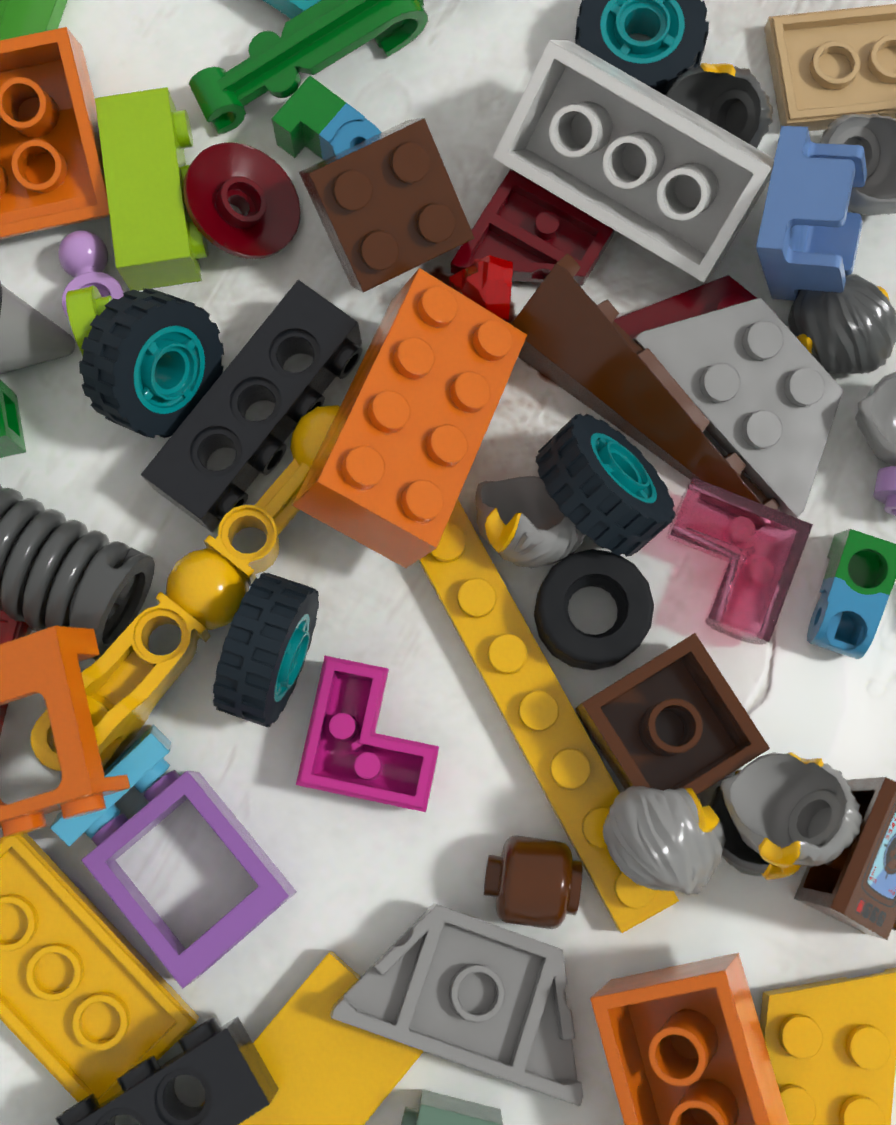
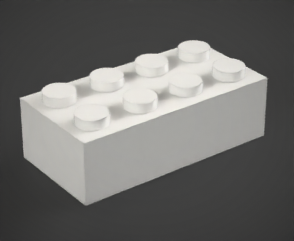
M549 40L492 157L703 283L718 268L770 181L775 159L570 40Z

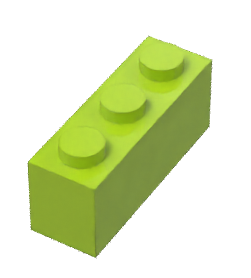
M168 87L95 98L116 269L129 290L136 291L143 290V288L153 289L202 281L199 259L208 258L209 256L207 239L199 232L191 220L183 195L184 178L190 166H186L184 148L193 147V137L187 111L176 110Z

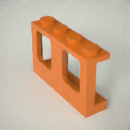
M52 626L0 644V706L37 693L44 697L62 774L59 786L52 791L10 804H5L0 800V828H2L4 837L16 836L47 827L44 814L61 810L63 820L104 810L106 809L104 796L130 789L128 775L104 776L80 670V661L100 655L94 629Z

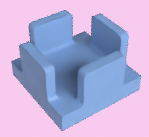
M781 126L756 244V250L772 299L795 301L799 289L838 293L844 291L846 276L852 274L863 224L862 216L859 213L847 212L852 187H864L866 182L867 167L863 146L814 143L810 140L808 127Z

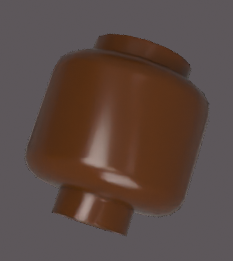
M518 835L511 836L504 843L501 856L488 855L483 895L496 897V912L498 917L506 923L556 929L563 923L566 914L576 915L582 885V862L572 860L570 848L560 841Z

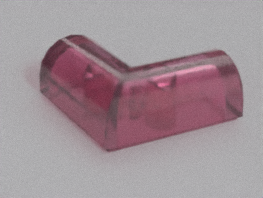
M692 477L678 504L675 518L672 520L673 522H671L667 538L727 562L705 618V623L716 631L732 638L752 644H767L771 639L813 524Z

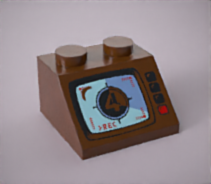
M887 777L847 780V784L851 787V793L860 805L858 812L862 815V823L859 827L860 833L853 839L850 847L844 848L841 855L836 859L819 866H807L794 899L865 934L887 940L891 930H896V782Z

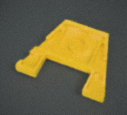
M896 968L885 969L881 973L854 978L841 977L764 991L762 994L760 1027L789 1125H891L896 1067Z

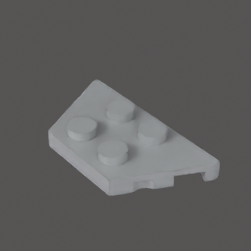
M757 298L643 331L632 339L643 349H650L710 421L706 427L709 434L728 454L736 452L746 464L743 471L768 498H774L780 505L779 511L787 519L797 518L805 509L843 389L762 298Z
M433 904L332 1007L330 1013L332 1019L578 1106L581 1105L583 1091L581 1082L577 1080L572 1039H575L572 1012L566 1002L565 986L567 985L563 949L441 905Z

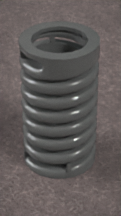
M0 484V611H4L9 618L15 621L26 622L31 629L37 632L52 626L94 629L100 655L91 659L97 661L139 614L148 595L154 575L155 563L153 557L129 547L123 542L114 541L110 543L106 534L96 530L88 532L84 523L78 520L66 521L62 512L54 509L45 510L41 502L31 498L23 499L19 491L12 488H2ZM134 577L133 584L125 599L120 597L119 595L123 588ZM114 603L120 605L119 608L115 611V613L111 616V618L107 621V618Z

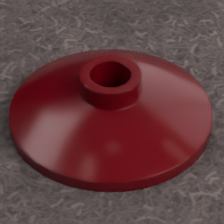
M240 143L216 144L200 152L186 172L183 195L189 216L199 232L222 251L246 259L266 258L284 249L295 236L300 222V203L296 189L283 168L262 151ZM230 204L235 205L237 208H239L242 215L237 213L230 206Z

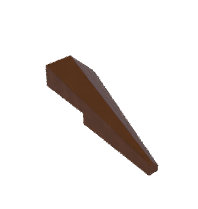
M567 253L555 264L511 324L527 334L518 358L757 528L761 526L780 505L774 498H767L742 474L746 464L736 452L724 456L715 448L703 433L710 421L650 349H643L614 321L619 312L607 299L597 305L574 279V276L581 267Z

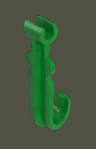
M321 0L287 21L281 38L272 31H263L257 34L249 44L250 57L227 72L221 67L205 68L192 76L188 84L207 122L212 121L218 134L227 133L238 127L245 119L246 111L244 106L269 91L277 98H286L295 93L301 80L299 72L315 75L372 39H375L379 48L384 49L388 57L419 36L428 23V15L424 9L423 0Z

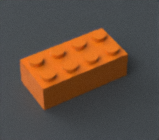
M419 268L391 300L292 506L404 568L411 566L438 547L527 334Z
M739 952L611 979L590 998L625 1125H789Z

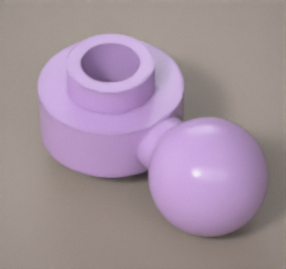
M84 230L68 234L60 243L58 250L59 262L66 273L74 277L66 286L62 296V307L67 318L66 293L68 291L96 286L102 297L111 296L114 299H119L124 296L118 281L112 276L103 273L108 262V251L102 239L96 234Z

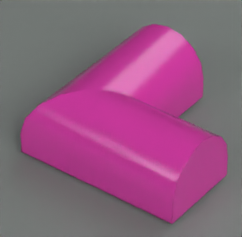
M324 656L296 785L426 812L439 746L376 733L389 674L388 668Z

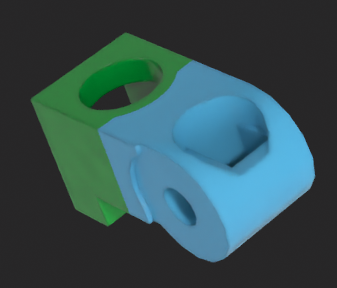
M309 76L271 119L277 145L294 158L306 147L325 160L382 133L365 116L312 76Z
M849 529L834 534L827 555L830 561L819 591L821 596L810 620L807 641L810 644L859 660L866 654L874 639L896 579V544Z

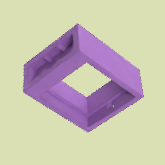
M173 770L160 778L144 793V797L149 803L133 817L128 819L123 813L104 825L91 839L97 847L81 861L183 989L198 979L297 891L200 772L186 771L180 776L176 770ZM188 799L259 887L185 949L115 860Z

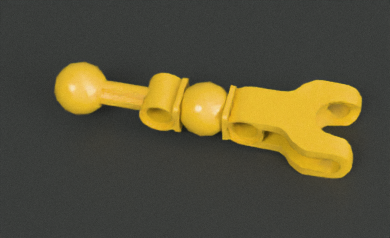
M340 406L316 407L301 417L292 432L290 449L294 460L255 505L244 504L234 507L227 512L219 524L218 536L214 538L208 535L204 540L206 549L192 551L175 563L167 577L166 593L164 594L160 591L155 597L159 605L147 608L140 613L104 654L81 672L103 771L131 743L147 721L156 704L190 664L196 654L198 640L202 639L204 642H207L211 637L208 630L227 626L231 623L245 593L249 591V586L257 578L256 574L266 571L274 564L279 555L280 544L278 535L300 511L292 505ZM248 527L258 528L267 535V541L260 550L249 554L241 553L234 549L232 542L239 531ZM165 624L179 627L182 633L181 642L173 652L166 655H155L150 652L148 646L149 637L157 627ZM46 709L36 721L31 731V747L35 756L43 765L52 770L61 771L49 714Z

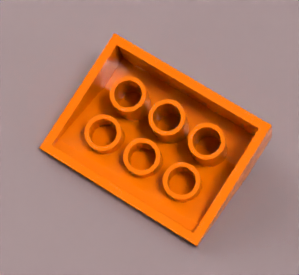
M67 27L0 40V239L110 217L95 98L81 44Z

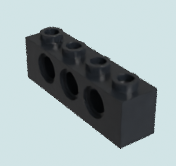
M297 280L141 473V476L155 491L213 533L227 512L234 507L246 504L248 494L245 491L259 473L267 475L278 465L287 449V445L284 444L285 440L293 432L301 417L316 407L323 406L325 397L322 394L335 377L343 379L354 369L363 351L360 347L362 340L358 322L303 282ZM295 354H307L314 358L311 365L301 372H289L283 369L286 360ZM267 400L275 404L272 414L262 421H250L245 418L247 409L257 401ZM232 448L236 450L233 463L226 469L220 471L207 469L208 459L217 449Z
M212 1017L177 1040L183 1050L177 1056L161 1066L154 1055L147 1058L116 1079L122 1091L101 1104L98 1103L93 1093L61 1113L55 1119L58 1125H115L117 1115H129L135 1118L140 1125H238L268 1106L279 1088L240 1019L236 1017L220 1028L215 1018ZM190 1075L201 1082L206 1094L204 1105L189 1107L177 1098L174 1088L177 1076Z

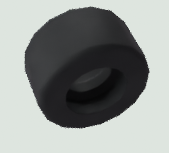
M590 549L572 553L551 568L537 593L534 619L539 638L554 657L571 667L597 670L616 665L641 645L652 625L654 602L648 581L634 563L609 551ZM589 586L602 588L609 592L615 600L618 610L617 618L612 628L605 633L597 635L586 634L577 629L571 622L568 613L569 600L581 588Z

